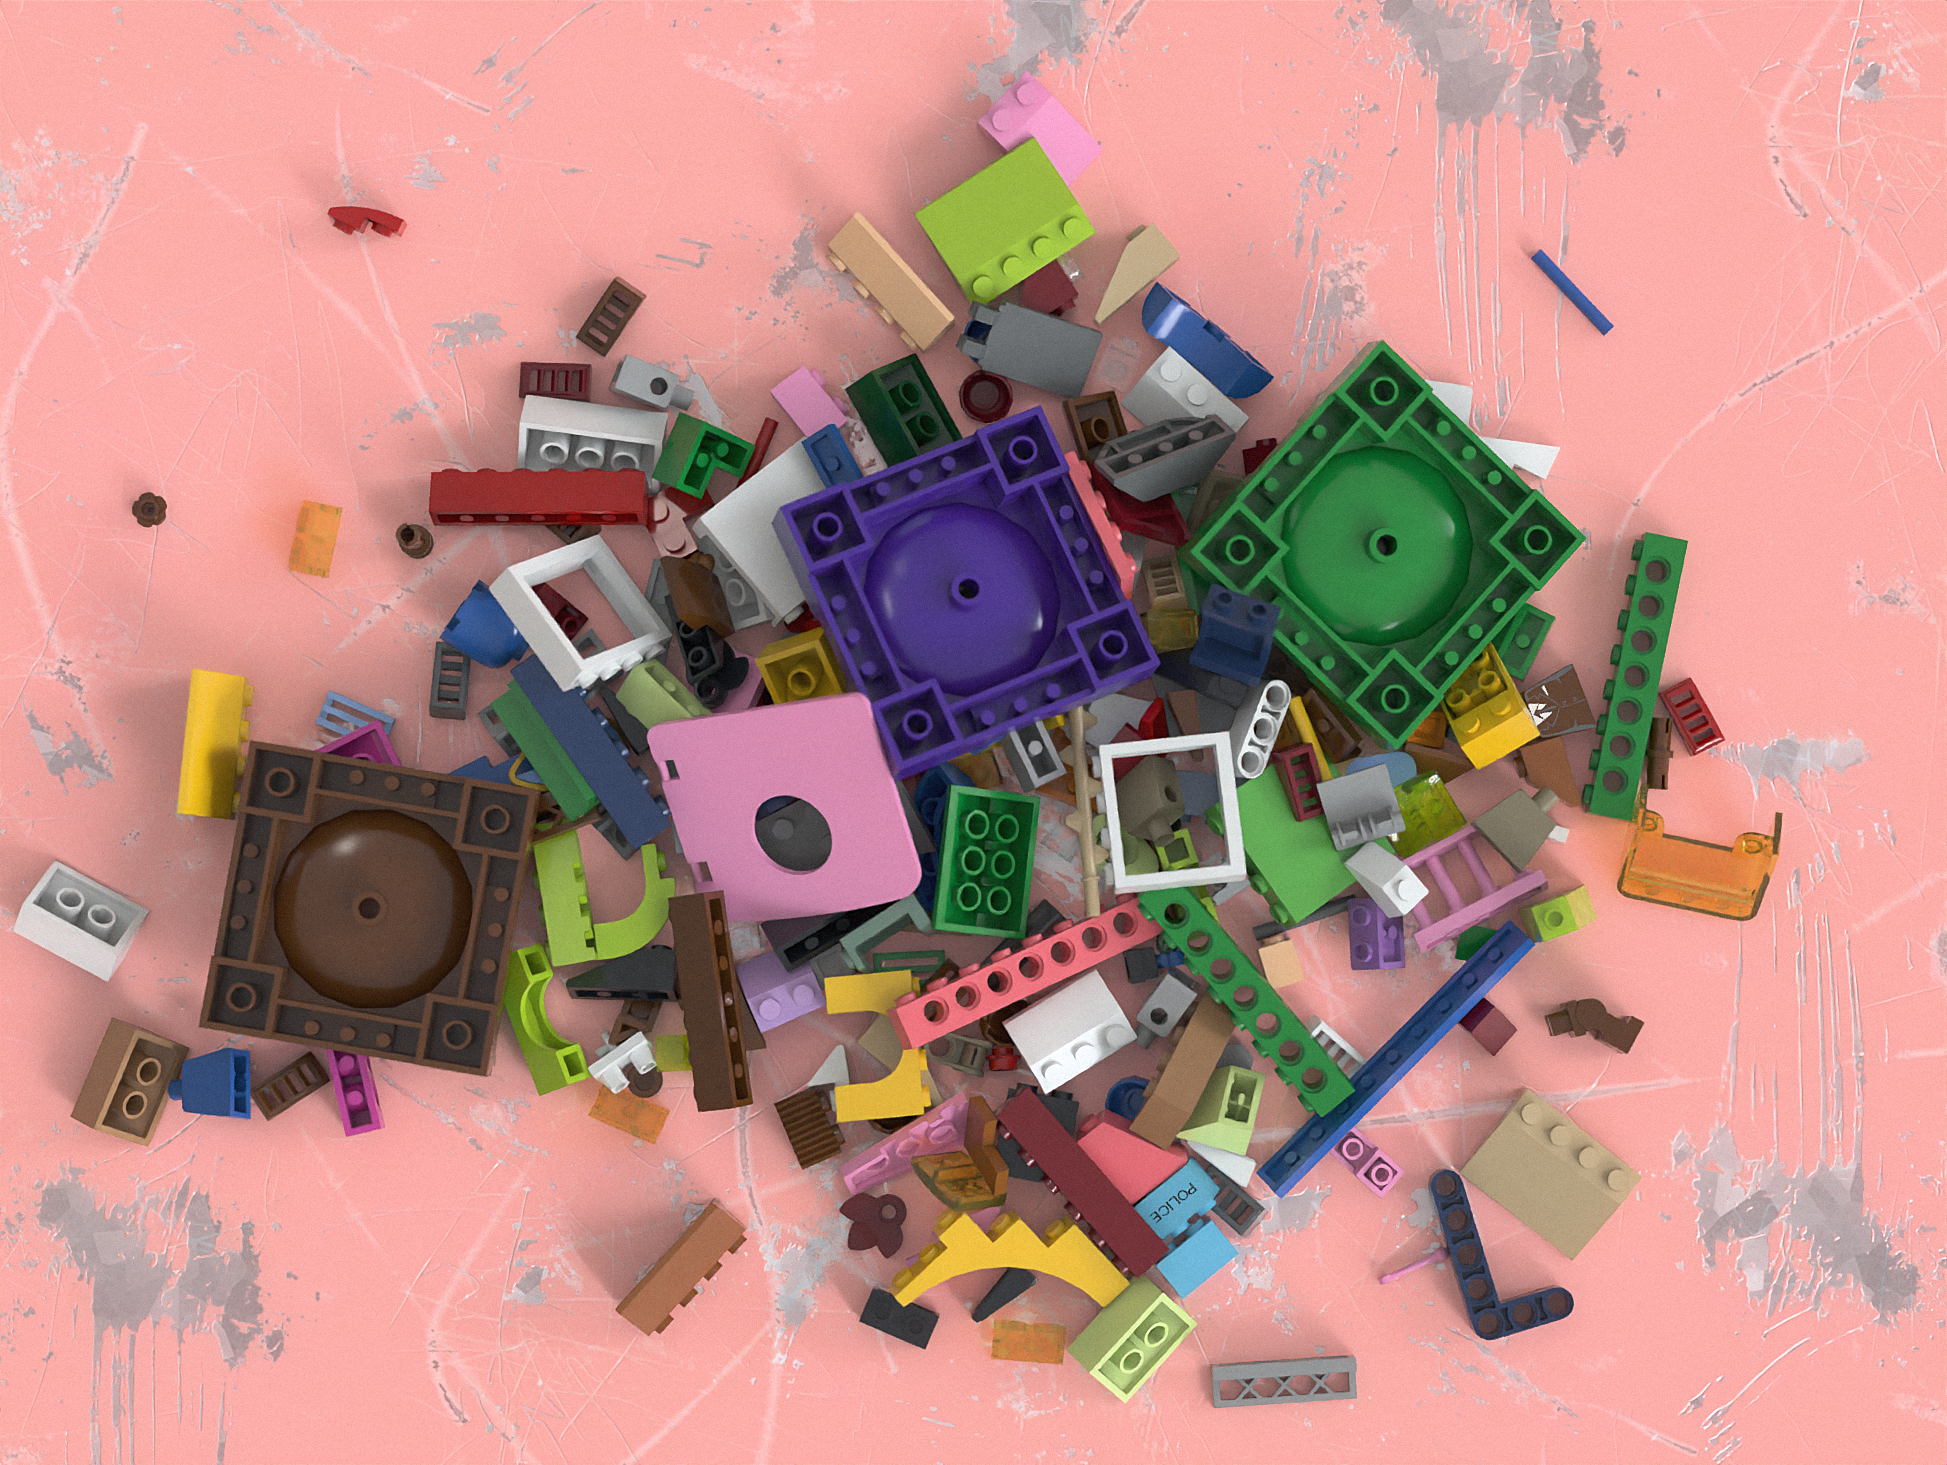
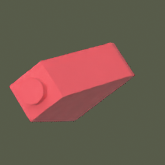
M1107 1109L1102 1110L1097 1115L1091 1113L1078 1124L1076 1142L1131 1205L1187 1164L1188 1149L1183 1144L1173 1140L1169 1148L1164 1150L1129 1130L1133 1121Z

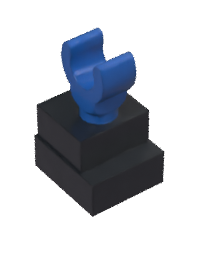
M1151 946L1123 951L1127 978L1131 984L1159 978V968L1184 965L1183 959L1185 957L1181 949L1156 955L1154 947Z

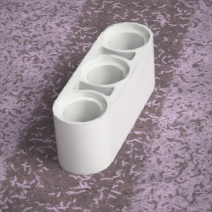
M1261 679L1257 687L1251 685L1247 687L1229 732L1235 778H1256L1265 769L1291 699L1288 685L1281 680ZM1267 690H1269L1270 694L1268 701L1266 699ZM1255 722L1257 724L1256 734H1254L1253 730ZM1242 756L1244 757V766H1243V767H1241V758H1242Z

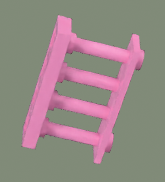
M1471 825L1406 859H1403L1402 856L1397 857L1407 864L1412 872L1427 864L1451 908L1449 911L1450 916L1438 922L1436 918L1432 919L1422 900L1411 909L1419 925L1417 927L1418 932L1413 934L1420 954L1548 889V880L1542 869L1532 872L1531 869L1527 870L1525 868L1517 873L1509 865L1515 876L1512 879L1514 883L1502 889L1499 885L1495 886L1471 842L1481 837ZM1459 848L1483 892L1480 895L1482 899L1471 905L1468 902H1463L1440 860V857Z

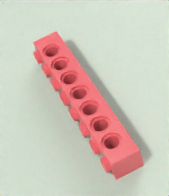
M1136 892L1123 893L1115 897L1116 904L1106 909L1104 904H1100L1101 916L1086 917L1075 923L1072 918L1052 926L1054 933L1042 937L1041 933H1037L1021 941L1023 947L1011 952L1009 947L990 955L991 962L981 967L978 962L967 965L958 970L960 976L948 981L946 977H942L926 985L927 992L918 996L915 995L914 991L902 995L894 1000L896 1006L886 1011L903 1050L915 1049L1159 935L1164 929L1155 919L1149 922L1137 907L1140 900ZM1117 914L1122 916L1125 922L1124 930L1121 933H1118L1113 926V920ZM1085 929H1089L1094 936V942L1090 948L1086 947L1082 941V934ZM1055 943L1061 947L1063 952L1059 962L1054 961L1050 954L1051 947ZM1023 958H1026L1031 964V972L1027 977L1023 976L1019 970V963ZM992 972L1000 980V986L995 992L987 984L988 976ZM960 987L964 988L968 993V1002L963 1007L957 1003L955 997ZM928 1002L933 1003L937 1010L933 1021L927 1020L924 1016V1007Z

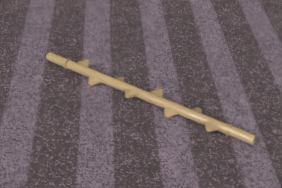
M1081 706L1069 711L1071 745L1059 752L1058 755L1062 762L1072 766L1074 769L1077 810L1064 819V824L1079 832L1083 874L1081 882H1083L1086 917L1101 916L1098 880H1100V877L1097 876L1096 865L1109 857V851L1102 849L1101 846L1094 843L1091 799L1096 796V792H1102L1101 782L1088 776L1085 731L1097 724V717L1083 710Z

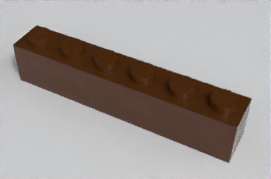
M719 890L668 898V917L672 924L673 952L677 959L679 973L678 988L682 995L683 1023L687 1030L688 1059L692 1066L693 1094L697 1102L698 1112L734 1109L753 1104L724 891Z

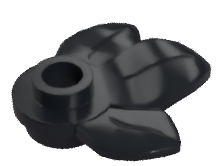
M724 640L723 667L694 684L690 682L686 670V679L694 688V695L703 707L715 709L725 702L730 691L738 688L743 683L748 673L749 660L747 657L736 658L733 648Z

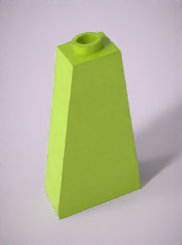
M1586 885L1518 909L1526 934L1534 943L1546 942L1574 932L1597 919Z

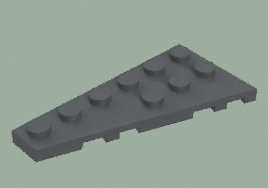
M901 780L895 782L916 853L936 851L938 846ZM799 798L755 821V833L761 848L770 859L780 866L794 871L818 868L828 860L832 849L831 831L824 816L809 802Z

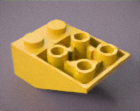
M1490 641L1443 694L1445 697L1440 702L1460 747L1478 771L1540 735L1530 711Z

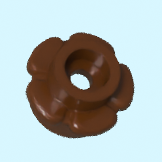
M146 492L141 494L139 500L133 503L132 514L134 517H137V523L143 527L158 526L166 519L167 503L161 496H155L152 492ZM152 507L153 512L147 513L146 509Z

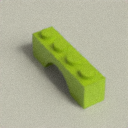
M540 942L512 952L504 1004L538 1095L542 1096L592 1077L580 1044L561 1037L548 1020L544 996L546 987L554 975L542 943Z

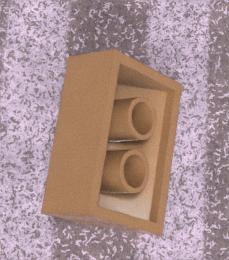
M112 1017L70 1117L94 1130L148 1147L169 1099V1082L177 1079L190 1048L140 1026Z

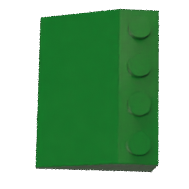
M947 785L931 929L1001 938L1025 939L1041 797Z

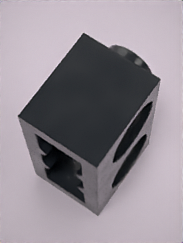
M873 1286L859 1322L925 1350L940 1314L913 1302L903 1307L892 1293Z

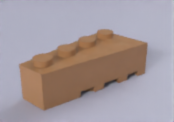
M1205 990L1198 1002L1194 1000L1191 1002L1181 1017L1186 1020L1184 1027L1177 1026L1168 1043L1173 1046L1170 1053L1168 1051L1163 1053L1155 1070L1159 1071L1157 1077H1151L1142 1093L1145 1100L1129 1130L1164 1150L1169 1148L1191 1116L1236 1027L1229 1017V1014L1233 1011L1224 1001L1218 1004L1208 991Z

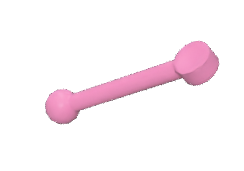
M1442 1247L1437 1248L1434 1254L1378 1278L1380 1285H1384L1436 1260L1445 1261L1448 1258V1251Z

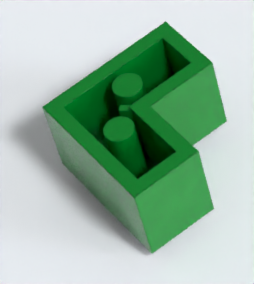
M679 412L651 478L702 499L715 468L742 478L755 445L703 420Z

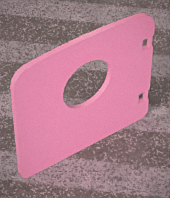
M852 692L659 722L648 731V744L662 778L661 784L687 864L690 865L695 880L696 892L703 893L723 890L728 922L778 920L848 911L905 898L919 885L922 876L920 862L873 716L871 704L863 694ZM674 760L679 777H670L665 761ZM776 796H794L809 802L819 810L826 819L832 835L831 853L828 860L822 866L810 871H794L780 866L767 856L761 848L755 833V816L758 808L764 801ZM707 861L712 878L703 879L698 862Z

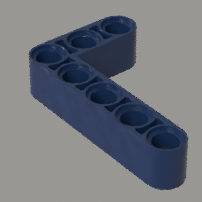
M1446 1168L1434 1171L1429 1177L1428 1189L1472 1331L1481 1339L1495 1340L1568 1317L1574 1308V1298L1568 1290L1557 1285L1547 1286L1499 1301L1463 1181L1455 1171ZM1443 1175H1450L1455 1182L1454 1190L1448 1195H1441L1436 1189L1437 1180ZM1453 1210H1461L1465 1215L1464 1225L1456 1230L1449 1228L1447 1224L1448 1214ZM1465 1244L1472 1245L1476 1251L1475 1259L1469 1264H1462L1457 1258L1458 1249ZM1474 1279H1482L1486 1284V1292L1480 1298H1471L1468 1293V1285ZM1557 1292L1562 1293L1565 1298L1564 1307L1558 1312L1550 1311L1547 1306L1549 1296ZM1520 1303H1527L1531 1308L1529 1319L1525 1322H1516L1513 1318L1515 1306ZM1491 1313L1497 1320L1495 1329L1489 1333L1481 1332L1478 1326L1479 1319L1482 1315Z

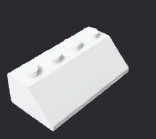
M526 395L520 419L517 468H526L533 472H548L552 468H563L567 471H583L587 468L619 471L622 468H635L639 471H645L649 484V494L655 495L659 493L660 482L651 478L666 444L668 413Z

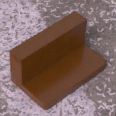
M1316 686L1311 687L1301 700L1320 747L1334 764L1357 758L1362 753L1358 744L1363 738L1324 693Z

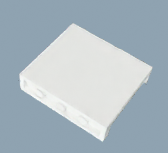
M806 436L703 514L692 527L700 539L706 535L710 537L775 615L776 618L771 623L773 627L783 620L787 624L793 622L804 612L801 606L807 602L771 524L780 506L826 489L801 443L807 439Z

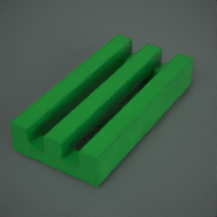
M945 950L873 953L874 973L911 970V973L935 972L945 962ZM938 957V964L881 967V960ZM928 979L919 980L920 987H921Z

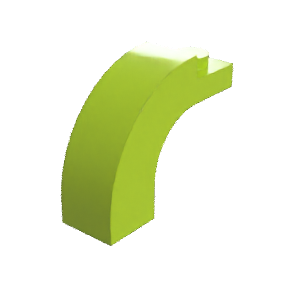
M655 843L641 846L646 891L639 908L625 919L593 924L598 960L618 958L642 949L658 936L669 920L668 898L676 897V877L661 878V872L667 871L665 851H658L657 844Z

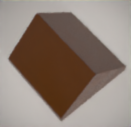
M1114 390L1062 402L1061 408L1079 461L1085 460L1089 468L1099 456L1106 442L1128 434Z

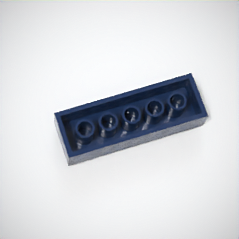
M536 653L510 670L516 682L634 850L671 825L668 819L672 815L670 808L660 794L654 798L647 787L652 785L651 781L640 765L633 769L626 758L631 754L619 736L612 739L605 728L610 726V723L600 708L597 706L592 710L585 700L589 696L586 688L583 689L579 685L563 692Z

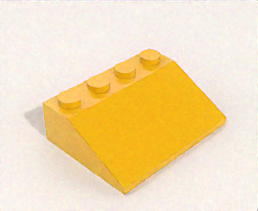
M192 668L177 806L178 814L235 820V813H239L237 810L241 792H238L239 777H244L247 760L246 756H241L243 742L249 741L251 726L250 721L245 720L246 707H252L254 699V685H249L250 678Z

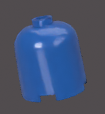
M479 579L466 601L464 600L439 638L479 664L490 669H499L506 666L512 658L519 662L530 645L525 641L523 635L488 589L490 586Z

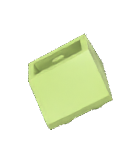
M1233 1065L1213 1070L1191 1116L1176 1137L1245 1155L1253 1132L1266 1074Z

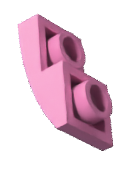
M1355 1127L1329 1151L1332 1156L1381 1199L1405 1173L1402 1168Z

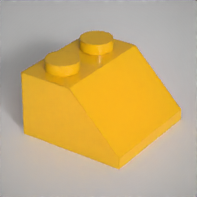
M823 627L768 644L755 660L774 704L848 693L845 687L847 680Z

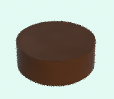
M633 1066L627 1075V1079L630 1082L628 1084L629 1090L640 1098L654 1096L663 1085V1075L657 1066L644 1074H640L636 1067Z

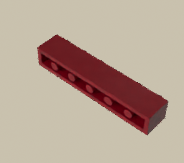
M1022 1086L993 1112L997 1118L996 1131L1005 1141H1009L1012 1138L1021 1148L1016 1152L1017 1155L1030 1169L1034 1165L1037 1166L1044 1174L1040 1179L1043 1185L1054 1196L1059 1192L1068 1202L1063 1206L1077 1223L1082 1219L1091 1228L1087 1233L1088 1236L1101 1250L1106 1246L1115 1257L1111 1259V1262L1122 1275L1126 1276L1130 1273L1132 1276L1139 1278L1170 1250L1029 1087Z

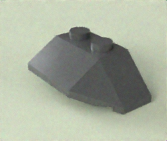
M1216 414L1206 415L1205 418L1183 417L1165 419L1106 442L1095 460V468L1117 488L1143 502H1147L1205 479L1236 439V432Z

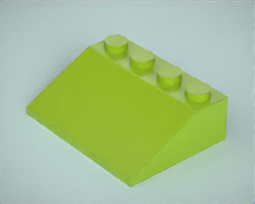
M1034 136L913 213L970 305L973 300L984 304L990 302L1096 233L1078 201Z

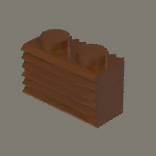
M815 1086L774 1103L802 1170L842 1153L840 1145L845 1144L846 1141L838 1123L832 1126L826 1112L832 1109L824 1090L817 1093Z

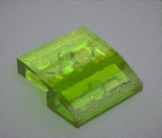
M1431 770L1393 788L1406 830L1386 837L1398 856L1406 859L1415 854L1432 839L1439 842L1451 836L1465 825L1467 821L1438 774Z

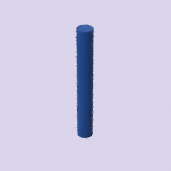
M1542 249L1531 257V260L1603 336L1614 327Z

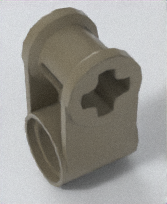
M951 1032L943 1035L949 1044L948 1050L944 1055H932L929 1050V1042L922 1045V1049H926V1056L930 1060L981 1078L985 1074L982 1068L987 1051L993 1047V1043ZM976 1048L972 1064H970L973 1051Z

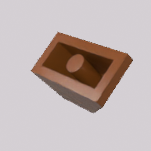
M1561 736L1516 750L1518 757L1513 758L1515 770L1519 778L1525 777L1526 784L1537 790H1540L1544 785L1548 786L1558 796L1561 803L1571 808L1582 805Z

